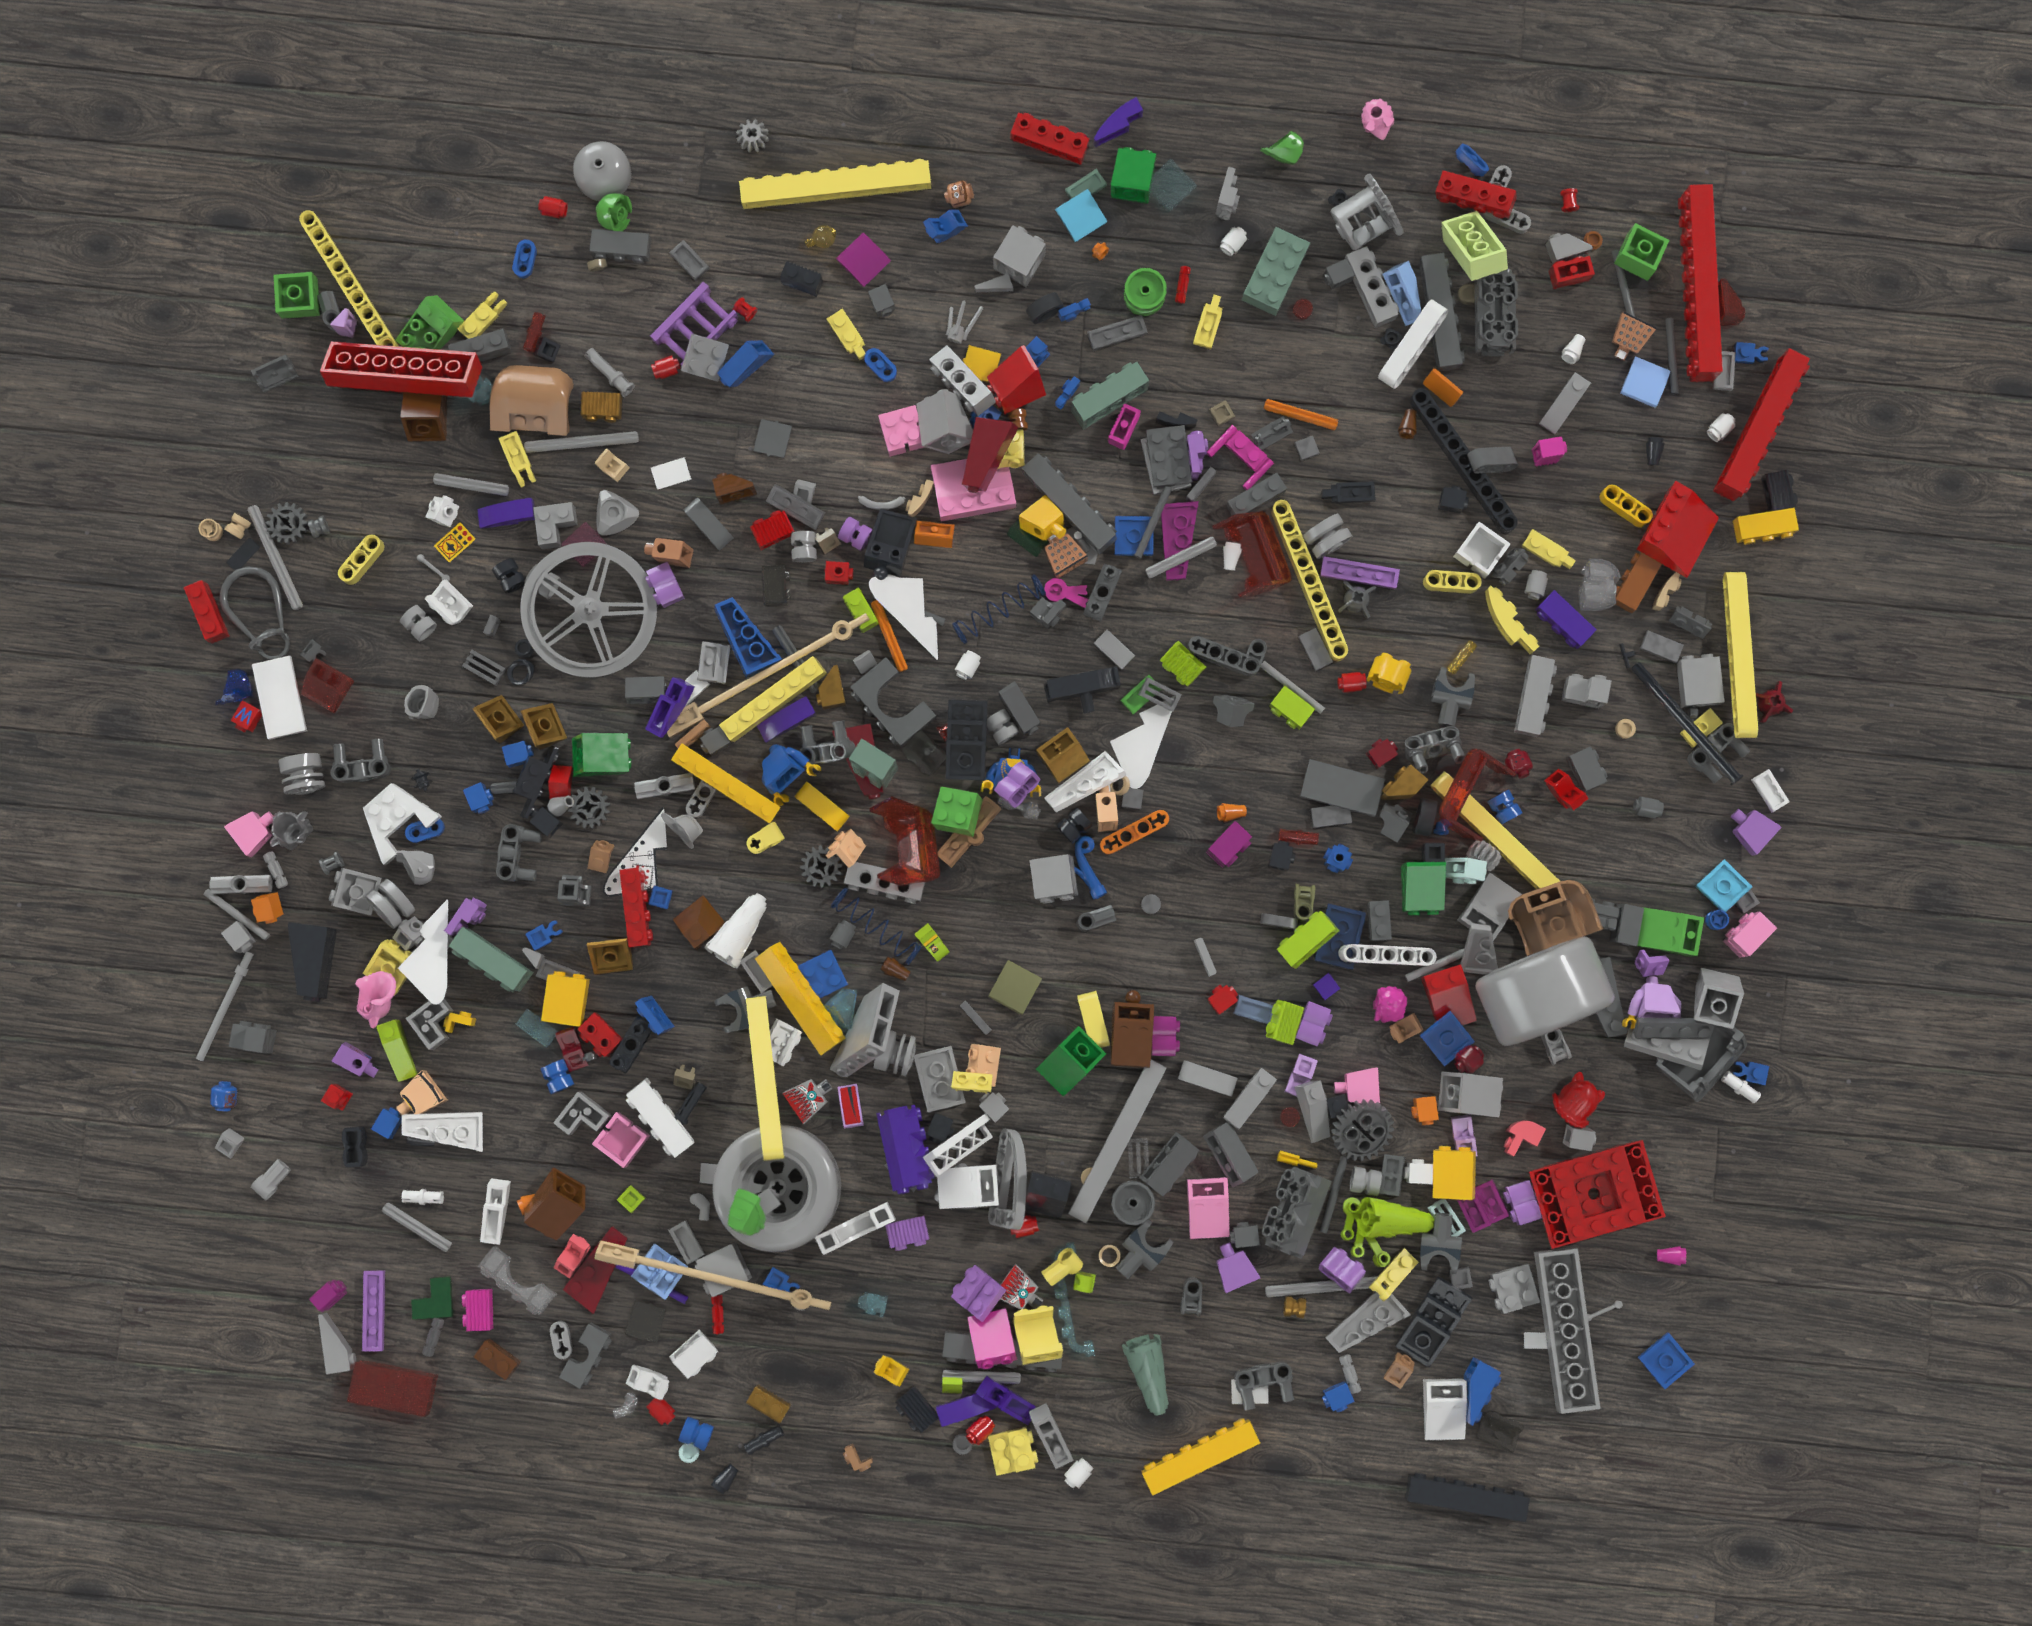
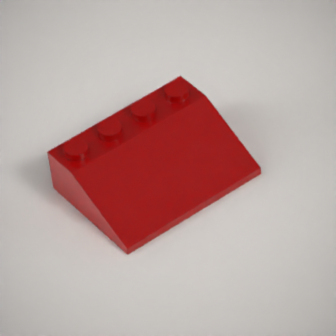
M1675 481L1666 492L1637 550L1687 578L1719 517L1693 490Z

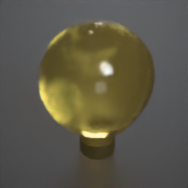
M820 225L814 230L813 237L805 240L807 248L813 245H817L820 248H829L835 241L836 231L828 225Z

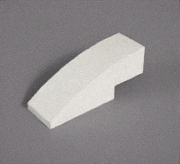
M492 1178L489 1181L486 1203L483 1209L480 1242L500 1245L511 1181Z

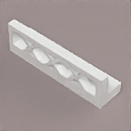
M986 1113L923 1157L936 1177L993 1137L984 1125L990 1120ZM979 1128L985 1136L984 1139L975 1138L976 1129ZM962 1139L970 1141V1149L962 1147ZM949 1148L957 1150L956 1159L948 1157ZM935 1158L943 1160L942 1169L939 1170L933 1160Z

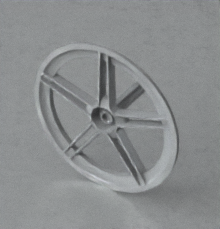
M579 542L563 546L551 552L532 570L522 592L520 604L521 621L529 643L536 653L549 665L570 675L599 677L625 668L644 651L656 625L657 603L653 596L655 594L654 589L649 587L645 579L647 574L632 557L607 544ZM587 555L599 556L585 596L579 595L548 575L555 566L570 558ZM603 557L606 558L598 591L596 592L592 589ZM610 560L623 567L632 576L640 590L643 603L600 601ZM544 577L574 595L572 601L543 580ZM540 584H543L575 608L573 614L544 637L541 636L538 630L534 613L535 597ZM609 606H643L644 608L638 611L609 612ZM643 614L640 631L633 643L623 653L613 658L600 620L601 617ZM573 619L574 625L549 643L545 642L546 639ZM582 623H586L602 662L593 664L575 662L559 655L550 646ZM599 627L609 657L608 661L605 660L593 628Z

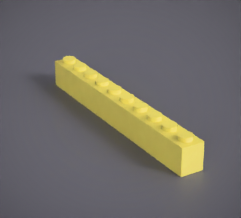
M916 159L909 163L897 161L891 165L879 163L872 167L860 165L854 169L842 167L835 171L823 169L817 173L804 171L799 175L786 173L780 177L767 175L762 177V179L749 177L745 178L744 181H739L743 209L931 189L928 160L924 161V159Z

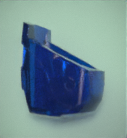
M241 669L228 670L222 698L216 700L215 706L239 702L253 695L252 683L245 671Z

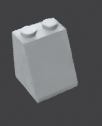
M942 389L917 403L923 447L950 454L971 443L973 430L956 393Z
M1700 968L1695 986L1694 1020L1734 1029L1744 995L1740 977Z
M1441 1072L1438 1111L1499 1117L1503 1078Z

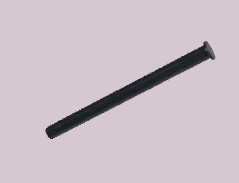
M1640 662L1636 663L1632 667V671L1731 781L1730 785L1736 784L1744 775H1740L1646 668Z

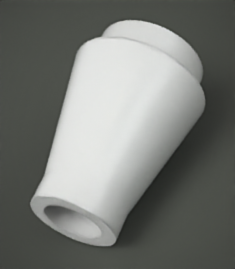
M1576 334L1562 350V359L1565 362L1574 364L1579 360L1585 338L1582 335Z
M1226 542L1225 546H1223L1224 569L1235 571L1242 551L1240 549L1241 544Z

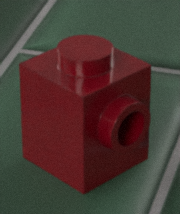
M1379 739L1371 745L1373 748L1366 753L1372 764L1378 769L1398 755L1396 752L1398 748L1393 741L1389 742L1388 739L1384 741Z

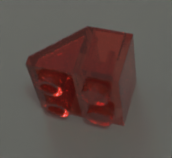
M316 658L306 673L301 695L335 714L355 680Z

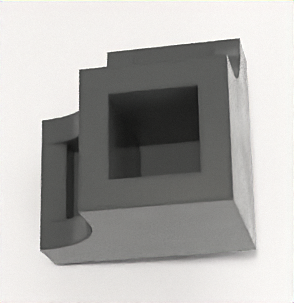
M1042 597L1032 608L1030 615L1048 629L1050 626L1054 627L1059 622L1060 617L1058 616L1066 608V603L1061 599L1052 603Z
M1214 696L1213 704H1215L1218 710L1216 721L1228 727L1243 726L1245 717L1249 712L1253 711L1255 703L1236 696Z
M1385 803L1380 813V817L1384 820L1381 834L1398 843L1409 825L1413 813L1397 804L1393 807Z
M562 875V880H559L557 899L561 905L590 906L592 887L582 884V876Z

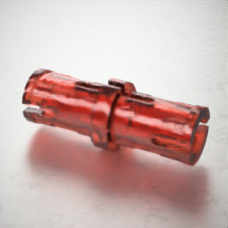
M534 312L530 328H527L528 334L523 346L524 350L535 352L537 341L542 335L541 330L546 318L545 315Z
M1280 829L1278 841L1296 843V845H1300V843L1318 845L1319 833L1303 832L1301 829H1297V831Z

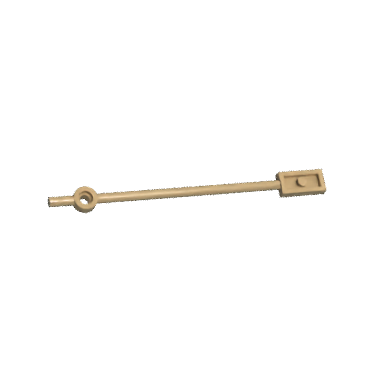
M865 613L849 623L844 620L837 621L833 625L832 632L699 707L695 702L687 705L667 731L668 736L673 738L698 724L704 719L702 713L834 639L848 640L852 636L854 628L870 620L868 615ZM842 628H846L845 634H840Z
M600 1241L595 1253V1259L629 1268H634L635 1263L662 1269L789 1300L797 1309H806L809 1306L830 1310L831 1302L812 1298L811 1294L803 1289L795 1290L793 1293L642 1257L639 1256L638 1249Z

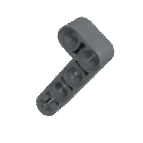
M1195 636L1190 639L1187 649L1195 657L1251 677L1256 675L1260 669L1267 645L1262 639H1255L1251 642L1245 654L1203 637ZM1196 642L1200 643L1199 647L1201 648L1194 650L1193 645H1195ZM1256 644L1260 645L1262 652L1255 653L1252 647ZM1207 645L1208 648L1206 650V653L1203 654L1204 648ZM1211 649H1217L1220 655L1218 657H1212L1209 651ZM1231 655L1235 656L1238 662L1230 664L1227 658ZM1246 663H1253L1256 669L1254 671L1247 670Z

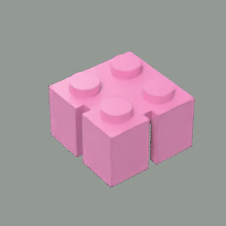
M915 405L878 415L889 457L905 453L904 444L907 443L909 451L924 448L921 443L918 413Z
M1761 912L1746 913L1739 919L1738 922L1740 924L1736 928L1732 927L1725 934L1726 938L1723 942L1739 958L1751 956L1777 927Z
M616 1112L605 1126L611 1130H602L592 1145L621 1167L626 1168L651 1135L637 1125L631 1126L633 1124L631 1120L620 1112Z

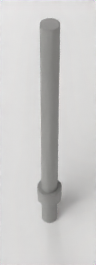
M247 951L240 965H237L234 971L236 974L196 1059L204 1060L243 976H246L249 970L247 967L254 954Z

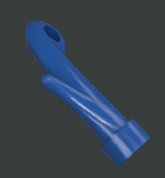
M1082 836L1075 843V856L1080 870L1076 867L1074 869L1075 873L1086 883L1093 900L1106 895L1107 891L1104 885H1101L1084 853H1089L1093 850L1094 841L1089 836ZM1084 842L1089 844L1086 849L1082 848Z

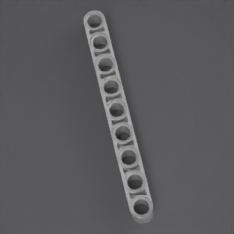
M1151 1060L1150 1068L1142 1070L1090 1174L1068 1213L1069 1215L1084 1223L1088 1221L1167 1067Z

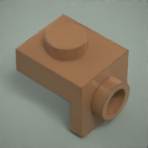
M596 840L591 847L587 869L607 873L614 845L604 840Z
M1415 1013L1390 1026L1391 1036L1399 1044L1424 1030Z
M853 1443L845 1447L844 1458L847 1464L851 1463L854 1471L859 1469L862 1472L871 1467L870 1464L873 1463L872 1457L861 1461Z

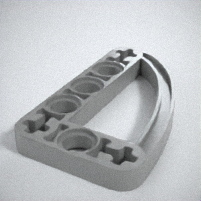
M1004 1128L1000 1133L996 1158L999 1205L989 1206L988 1221L991 1225L1020 1230L1024 1221L1027 1173L1025 1150L1019 1133L1016 1130ZM1014 1162L1013 1207L1012 1210L1006 1209L1012 1165Z

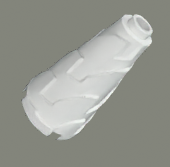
M758 893L751 897L749 896L704 948L711 954L715 952L716 958L737 969L767 908L765 907L766 898Z

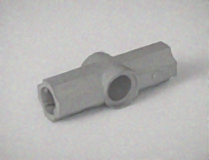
M691 773L670 777L662 776L658 779L634 783L637 799L661 795L668 796L672 793L695 790L694 777ZM664 781H668L670 784L669 789L666 791L660 789V785Z
M271 875L211 877L210 880L211 894L272 892L273 888ZM243 879L245 886L239 890L238 882Z

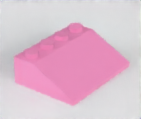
M967 459L931 465L941 521L1016 508L1009 467L997 469L986 492L971 493L962 485Z

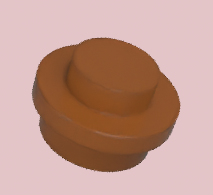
M1590 231L1584 236L1583 241L1592 245V250H1597L1602 245L1603 239L1598 232Z

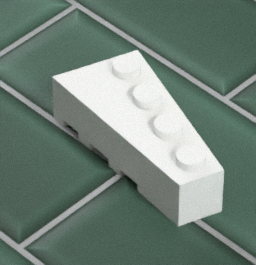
M646 1078L626 1094L628 1097L626 1101L632 1109L636 1107L640 1112L638 1115L640 1120L645 1125L647 1123L652 1128L650 1132L657 1141L661 1139L664 1143V1151L669 1156L673 1155L675 1158L691 1146L694 1140L681 1122L674 1118L675 1115L667 1104L664 1105L661 1095L657 1090L650 1087L649 1084L651 1082Z

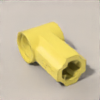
M1066 1248L1059 1253L1058 1260L1041 1273L1048 1283L1053 1286L1066 1275L1079 1272L1083 1267V1262L1071 1248Z

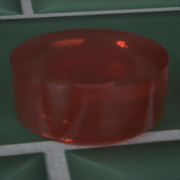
M1307 299L1298 300L1293 308L1294 315L1299 319H1307L1313 311L1312 303Z
M1293 1107L1284 1108L1280 1113V1121L1287 1127L1297 1125L1300 1120L1298 1110Z

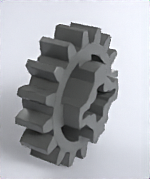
M285 502L284 507L279 503L277 510L271 508L272 515L267 514V517L270 518V521L265 522L266 525L270 526L267 532L273 533L271 537L274 540L277 539L281 544L285 541L287 545H290V540L297 543L298 537L304 538L303 532L308 533V530L305 529V526H308V521H305L308 515L302 514L304 510L301 507L297 509L298 506L295 503L290 506L288 502ZM283 519H285L286 521L288 520L292 528L287 526Z
M584 787V792L578 789L579 795H572L574 805L568 812L574 815L570 818L572 820L577 819L576 825L578 826L583 823V828L585 829L588 825L594 829L596 823L602 826L601 820H608L605 814L611 813L607 810V807L611 806V804L605 802L608 796L602 797V790L596 793L595 787H592L591 791H589L588 787ZM592 795L598 797L601 802H594ZM583 798L582 803L578 805V802ZM589 803L592 806H595L594 808H591V812L585 810V808L588 807ZM598 811H601L600 815L596 818ZM584 813L587 820L582 819L579 814Z
M819 845V850L812 847L811 854L807 851L805 852L808 856L807 859H801L805 863V865L800 866V869L805 870L802 876H808L806 882L813 881L814 887L818 883H820L821 888H824V883L831 886V880L837 882L838 880L835 876L842 874L838 871V868L843 867L842 864H838V861L841 860L840 857L835 858V855L827 860L821 858L820 854L827 855L829 852L828 846L825 850H823L822 845ZM814 858L813 866L809 867L810 860ZM818 859L823 864H826L824 867L825 875L820 869L817 870V867H819ZM834 865V871H833V873H832L831 876H830V875H829L830 867H832V866ZM819 874L823 879H816L812 875Z

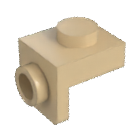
M605 449L595 461V464L616 482L630 468L608 449Z

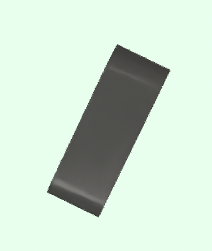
M1511 447L1477 448L1470 451L1467 455L1474 473L1508 472L1518 466Z
M698 497L683 509L686 515L719 551L734 539Z

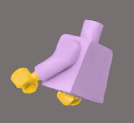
M1649 976L1646 978V983L1635 992L1628 1009L1629 1017L1622 1021V1026L1627 1027L1630 1020V1029H1634L1636 1025L1635 1016L1637 1018H1681V1001L1673 993L1669 985L1659 984L1656 976Z

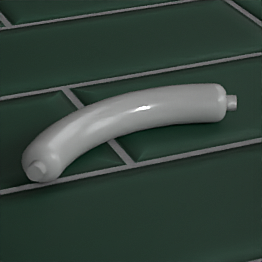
M858 496L859 502L862 505L875 510L896 508L902 505L906 499L905 497H898L893 501L880 503L871 501L864 496Z

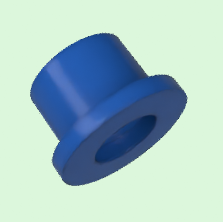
M1436 822V829L1433 830V833L1438 835L1449 834V830H1447L1448 823Z

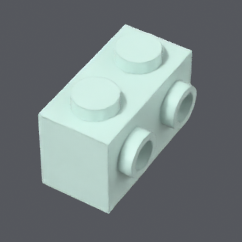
M1445 858L1446 878L1453 879V883L1476 884V881H1485L1487 861L1472 858Z

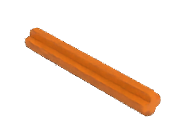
M1270 399L1265 401L1264 409L1332 430L1337 428V419Z
M875 600L871 603L872 609L898 672H903L908 669V666L882 604Z

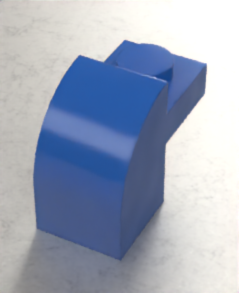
M948 210L939 218H928L923 222L927 234L936 243L948 240L967 227L959 210Z

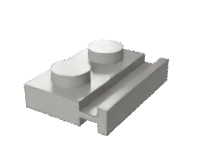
M702 641L697 680L726 683L730 652L729 645L724 646L722 644Z

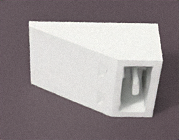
M996 1165L949 1168L937 1176L940 1209L999 1205Z
M1423 1379L1425 1440L1465 1439L1467 1411L1466 1381L1464 1379Z

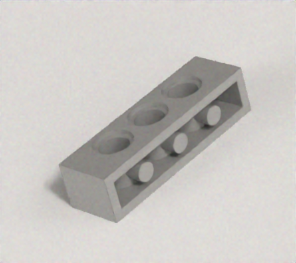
M1366 246L1347 254L1345 259L1348 260L1355 274L1354 284L1374 327L1377 328L1396 320L1399 308L1397 303L1393 302L1390 297L1391 292L1388 285H1385L1383 282V273L1375 264L1376 258L1373 251H1369ZM1366 266L1370 272L1364 273L1360 267ZM1374 283L1378 289L1372 290L1368 284ZM1382 300L1385 303V306H1378L1376 304V301Z
M948 345L929 359L932 364V372L937 377L940 375L943 378L941 380L948 389L951 387L954 390L952 392L958 395L959 400L962 399L964 401V406L969 412L974 411L979 416L996 403L992 392Z
M855 862L854 865L847 868L844 884L848 885V889L859 891L860 888L867 889L869 894L878 895L879 892L885 893L886 898L897 900V897L905 898V902L916 904V901L921 902L926 878ZM866 873L870 874L871 881L863 884L860 880L861 876ZM888 878L890 880L889 887H880V880ZM900 883H908L909 890L904 893L898 890Z

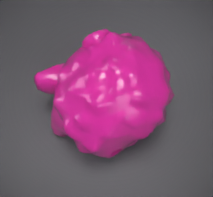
M1391 986L1377 989L1376 999L1373 1001V1009L1376 1010L1374 1021L1378 1022L1381 1020L1382 1023H1386L1389 1021L1396 1022L1404 1018L1408 1002L1401 989Z

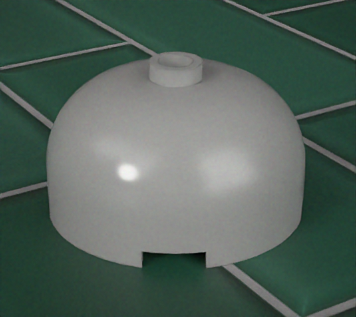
M599 141L586 145L579 151L573 164V175L577 186L585 196L596 201H600L602 197L610 193L623 194L631 181L632 173L627 156L619 147L609 142Z

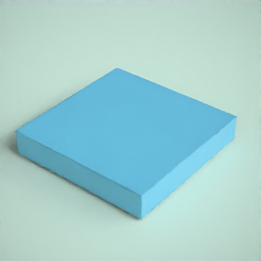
M1088 189L1055 209L1074 242L1107 222Z
M1725 859L1696 885V888L1719 910L1725 912L1753 887Z

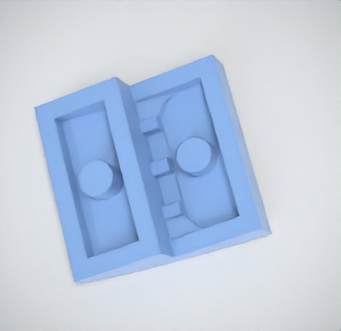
M1635 357L1620 394L1656 408L1671 371Z
M653 1244L645 1256L688 1267L656 1244ZM639 1264L631 1277L666 1300L682 1277V1274Z

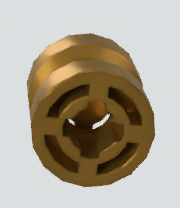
M1286 1296L1283 1315L1288 1317L1296 1315L1297 1318L1304 1319L1306 1299L1299 1298L1296 1300Z

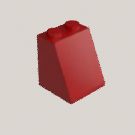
M1024 345L1019 347L987 376L989 385L986 387L995 396V404L998 409L1002 408L1004 414L1046 395L1039 369Z

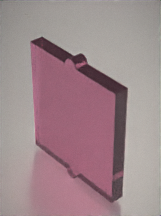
M585 521L561 545L566 546L579 542L607 543L598 535V531H594ZM587 555L573 558L584 567L595 556Z

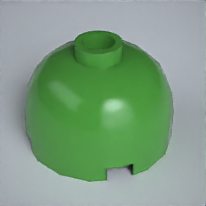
M610 193L602 197L596 206L597 219L600 225L611 231H623L626 229L630 219H627L628 212L632 213L629 197L619 193Z

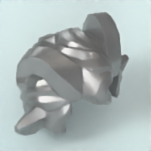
M279 811L275 813L272 821L271 831L274 837L270 841L271 847L280 844L281 847L294 850L298 844H303L313 831L309 819H305L308 812L302 811L298 815L292 812L284 813Z

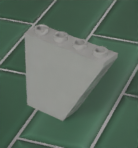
M882 983L863 997L845 1035L846 1039L843 1040L831 1065V1071L836 1072L841 1077H848L885 1052L899 990Z

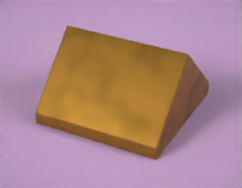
M502 695L473 708L490 734L500 744L524 726Z
M553 703L521 711L533 743L539 750L567 739Z
M627 938L587 943L594 974L633 970L631 948L628 946Z

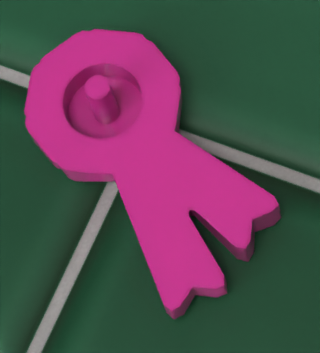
M1052 578L1045 584L1046 597L1050 601L1057 602L1060 599L1066 598L1085 608L1089 600L1079 596L1088 594L1086 591L1087 585L1067 587L1066 583L1058 578Z

